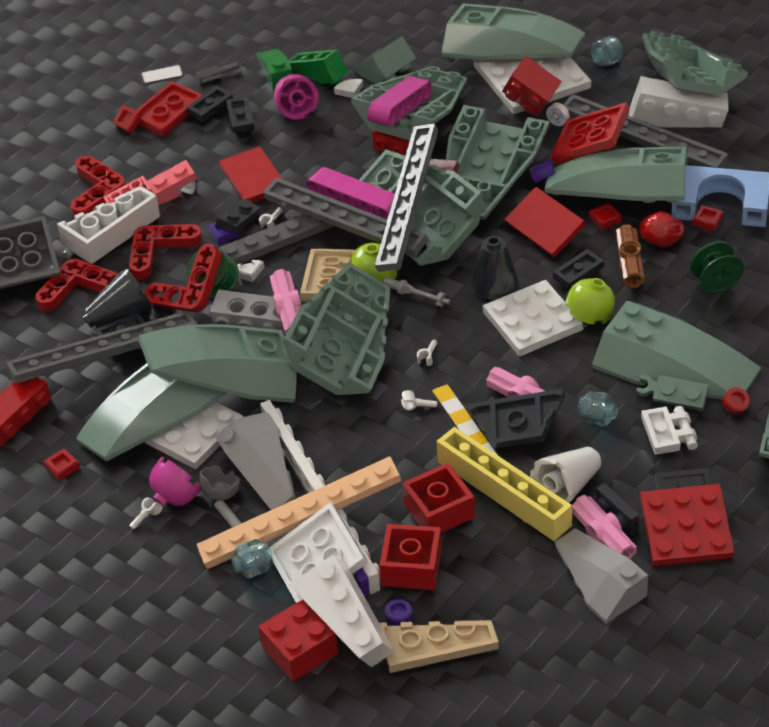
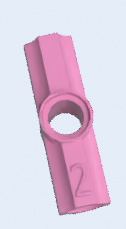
M280 269L270 276V282L274 292L273 298L278 317H281L286 335L297 311L301 307L298 291L294 288L290 271Z
M494 367L486 379V386L507 397L544 391L539 388L538 383L529 376L519 378L499 367Z
M582 495L577 498L576 502L572 505V513L586 527L588 536L631 560L633 555L637 553V547L624 534L616 516L613 513L606 514L590 496Z

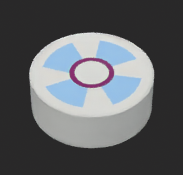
M553 103L546 111L547 118L556 126H562L569 119V111L561 103Z

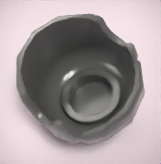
M220 466L206 467L200 472L201 491L210 499L227 500L239 491L240 478L235 476L233 471H230L229 474H224Z

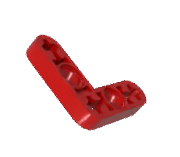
M91 156L79 157L75 161L77 174L94 186L71 202L72 215L75 217V215L82 212L86 215L96 208L95 206L102 203L107 204L103 197H93L96 195L106 196L125 186L124 177ZM99 174H106L105 176H102V177H95V176H97V175H99Z
M193 224L145 225L138 227L134 232L129 262L130 272L137 280H142L151 275L155 248L194 247L202 242L201 228ZM168 234L174 235L173 237H170V238H164V237H163V236L168 235ZM140 251H149L146 254H137Z
M211 244L203 245L197 253L187 287L152 283L145 290L150 303L161 308L193 313L201 312L207 305L221 262V251ZM206 273L205 281L198 284L199 276ZM160 292L164 295V298L162 296H155V294ZM180 292L179 300L172 303L173 295Z
M79 259L67 260L59 268L61 275L52 276L36 293L37 306L42 311L55 309L77 284L101 292L118 273ZM91 275H98L95 279H88ZM58 283H66L62 287L55 286Z

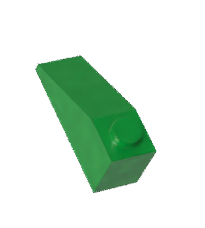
M278 49L257 53L258 60L273 94L277 83L282 78L292 74V68L287 57Z
M338 49L298 53L288 60L292 71L320 84H337L348 73Z

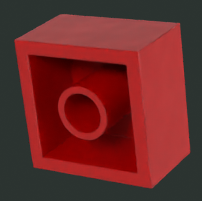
M525 56L510 76L502 92L510 101L521 105L528 114L538 117L562 81Z
M449 463L402 483L403 504L419 526L441 527L442 533L475 518L474 496Z
M387 524L380 561L381 585L384 587L436 590L442 551L441 527Z
M303 599L258 626L261 647L292 681H295L338 654L336 633Z

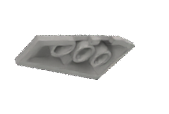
M264 412L234 419L215 437L227 456L271 510L295 498L290 472L286 470L284 461L286 457L285 450L281 448L279 439L281 438V432L269 413Z
M576 528L555 541V546L566 567L570 569L577 588H580L587 607L605 624L647 596L648 575L626 556Z

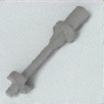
M388 277L383 282L402 295L404 293H414L436 300V306L442 307L444 303L450 304V300L444 298L446 294L443 292H439L436 296L414 289L405 280L397 281Z

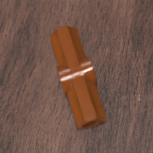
M622 225L621 228L616 230V239L623 284L629 288H638L644 283L645 279L637 230L631 227V225Z

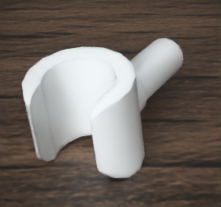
M195 181L183 186L181 192L192 194L195 190Z
M279 207L272 215H261L259 218L261 228L266 224L268 228L275 226L274 221L283 212L282 208Z
M432 340L427 349L423 348L417 352L418 364H420L422 359L427 358V366L432 365V352L437 345L436 340Z
M410 390L402 392L403 399H401L405 410H413L416 406L437 407V401L417 399L413 391Z
M145 498L141 505L143 510L129 526L134 530L149 514L153 516L158 515L162 510V505L152 498Z

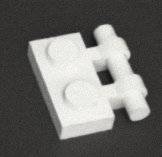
M682 406L676 407L674 413L669 414L667 407L641 412V418L655 455L679 451L680 442L687 444L689 450L697 448V434L691 428L690 416L684 411ZM674 426L680 427V430H675Z

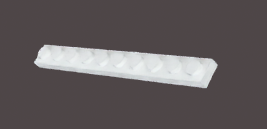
M270 400L260 403L261 413H269L280 429L281 438L279 439L281 448L285 450V458L306 492L310 493L325 486L322 476L315 473L310 457H305L300 441L294 440L290 425L284 424L280 409H275ZM343 509L338 510L368 561L362 569L369 579L370 594L380 591L379 579H381L379 566L377 563L373 564L371 562L367 547L365 545L361 546L359 543L358 534L354 527H349L347 524V517Z

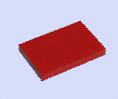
M171 81L136 110L143 115L137 125L164 136L188 116L186 107L203 95Z
M260 146L219 161L221 170L239 196L252 203L265 199L263 192L276 177L283 180Z
M537 187L504 219L507 225L553 258L586 225L583 219Z

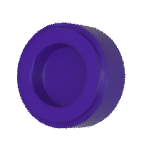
M402 599L390 601L385 607L386 621L392 626H401V622H410L412 620V607L410 603Z

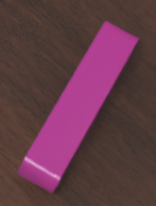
M411 76L407 77L370 104L368 121L387 126L394 125L429 98L432 89L431 81Z
M326 167L319 169L306 181V187L311 191L388 220L394 193Z

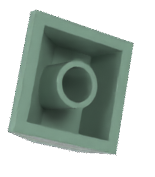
M401 36L352 69L355 73L378 84L383 80L387 81L395 78L396 71L399 70L402 73L410 68V62L416 57L403 36Z

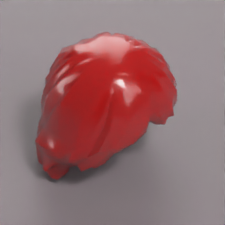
M658 211V213L650 214V216L642 220L639 232L642 238L649 244L665 248L681 239L684 233V226L681 220L676 219L667 212Z

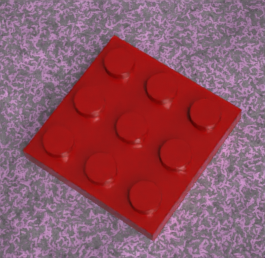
M627 103L567 120L551 155L554 164L566 163L577 157L614 148L630 111Z
M720 484L640 492V501L653 566L734 557V549Z

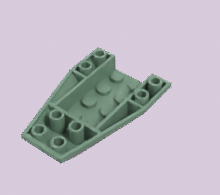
M462 3L447 23L441 54L443 57H450L451 59L465 58L472 61L524 59L525 56L529 58L572 57L585 38V32L556 18L528 10Z
M651 31V34L643 33L644 46L651 63L662 77L679 89L721 96L748 76V72L741 68L742 65L733 63V59L715 55L691 44L690 41L684 40L682 36L672 34L670 38L656 31Z
M430 66L371 85L354 96L351 103L369 129L410 140L414 126L435 124L452 111L467 82V78L460 76L457 72L440 71L438 67ZM411 76L431 81L432 89L429 98L394 125L387 126L368 121L370 104L407 77Z
M463 105L449 136L446 160L458 161L460 168L457 174L483 193L480 219L485 220L534 160L549 127V121L527 118L522 129L486 122L485 109Z
M687 147L625 148L576 158L554 168L555 173L547 178L545 193L643 201L644 203H653L656 200H666L667 202L675 203L684 200L685 166L688 165Z
M203 324L166 328L141 334L138 337L152 374L248 399L291 403L295 401L297 371L293 370L282 342L285 337L282 330L236 325Z
M147 363L108 396L84 425L76 440L79 444L105 461H108L194 417L227 393L152 374Z

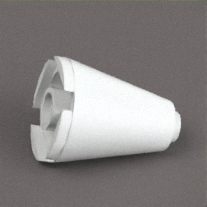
M584 447L541 458L534 463L535 467L531 470L530 477L570 503L600 469L601 458L599 453L591 447Z

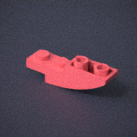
M187 160L148 181H146L144 176H141L103 198L106 203L110 204L115 202V197L142 186L155 194L158 205H161L179 197L178 189L196 180L197 177Z

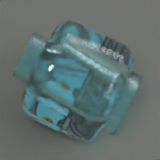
M613 36L603 37L597 40L591 47L592 59L601 67H608L618 62L623 55L622 44Z
M590 391L579 400L578 414L587 424L606 426L617 416L618 406L614 404L613 397L608 393Z
M253 539L236 546L235 557L231 558L236 573L241 572L246 578H251L268 571L270 563L273 562L269 546L266 542L262 543L259 539Z

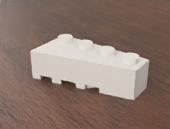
M641 76L630 106L629 116L657 127H722L728 113V94L724 93L720 96L683 90L668 81Z
M140 186L115 197V202L102 203L95 206V211L86 215L83 212L75 215V220L68 223L65 221L57 223L61 245L70 248L73 253L93 264L133 236L138 227L149 225L160 217L157 196Z
M335 554L331 555L289 583L343 642L370 667H373L394 653L391 644L347 564Z

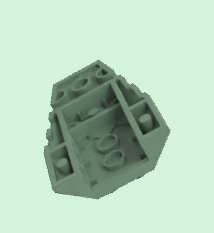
M385 150L359 180L395 194L405 156ZM429 165L411 228L426 234L428 241L415 257L408 256L420 266L449 259L478 226L483 193L454 171H446L438 166Z
M348 263L329 283H326L317 294H314L297 311L282 341L293 370L335 395L369 393L385 359L383 349L386 344L385 328L388 323L386 313L389 310L390 287L353 264Z
M631 301L624 303L604 330L592 363V368L641 386H646V383L640 382V375H647L652 381H657L658 375L708 384L707 397L723 400L725 393L733 387L741 388L747 392L761 372V367L747 357L684 320Z

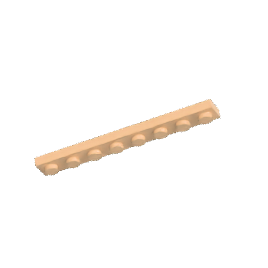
M389 456L198 543L197 547L206 568L209 569L236 557L235 551L237 548L245 545L258 547L291 532L330 502L339 510L402 480Z

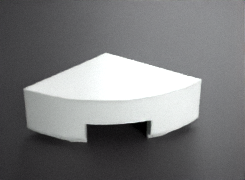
M350 79L343 81L335 86V94L353 98L363 87V80Z
M252 260V263L237 264L240 278L253 282L264 269V262Z

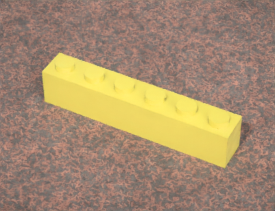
M453 427L437 440V456L440 464L449 463L459 477L551 540L555 541L572 526V505L456 427Z

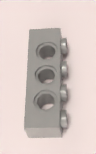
M225 290L217 291L210 310L213 324L282 330L285 336L281 317H278L273 297Z

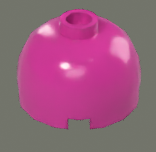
M291 74L282 78L277 83L274 90V102L277 109L285 117L303 119L306 117L304 115L315 110L318 103V91L307 77Z
M164 457L158 460L149 477L150 487L155 492L153 498L163 506H166L167 503L173 506H183L189 503L199 493L201 486L198 482L192 485L189 482L192 477L173 462L168 460L165 463Z

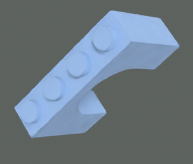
M685 166L684 200L672 203V216L676 219L692 220L696 215L697 204L703 196L714 192H725L735 195L742 201V225L766 227L769 204V172Z

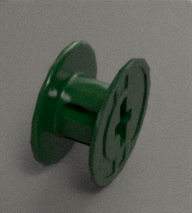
M715 241L708 243L695 253L690 262V271L693 276L700 279V286L703 291L717 294L730 289L740 280L744 272V264L740 258L734 256L731 244L725 241Z
M221 251V262L209 299H215L218 290L231 291L239 277V268L236 261L229 256H225L223 251ZM198 252L192 256L187 265V281H189ZM206 273L199 276L198 284L205 281Z

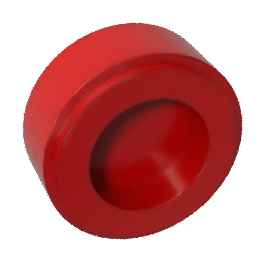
M733 387L725 393L722 402L728 412L740 414L749 406L750 398L745 390Z

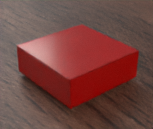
M123 104L113 124L132 134L143 115Z
M609 203L589 211V218L601 230L622 222V216Z
M702 205L692 219V225L714 232L723 219L724 212Z
M62 449L43 461L45 468L59 481L80 468L79 462L66 449Z

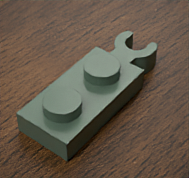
M640 375V382L647 383L648 386L644 389L637 388L638 395L648 396L653 394L654 402L682 406L699 411L704 410L709 389L708 384L658 375L657 381H652L649 376Z

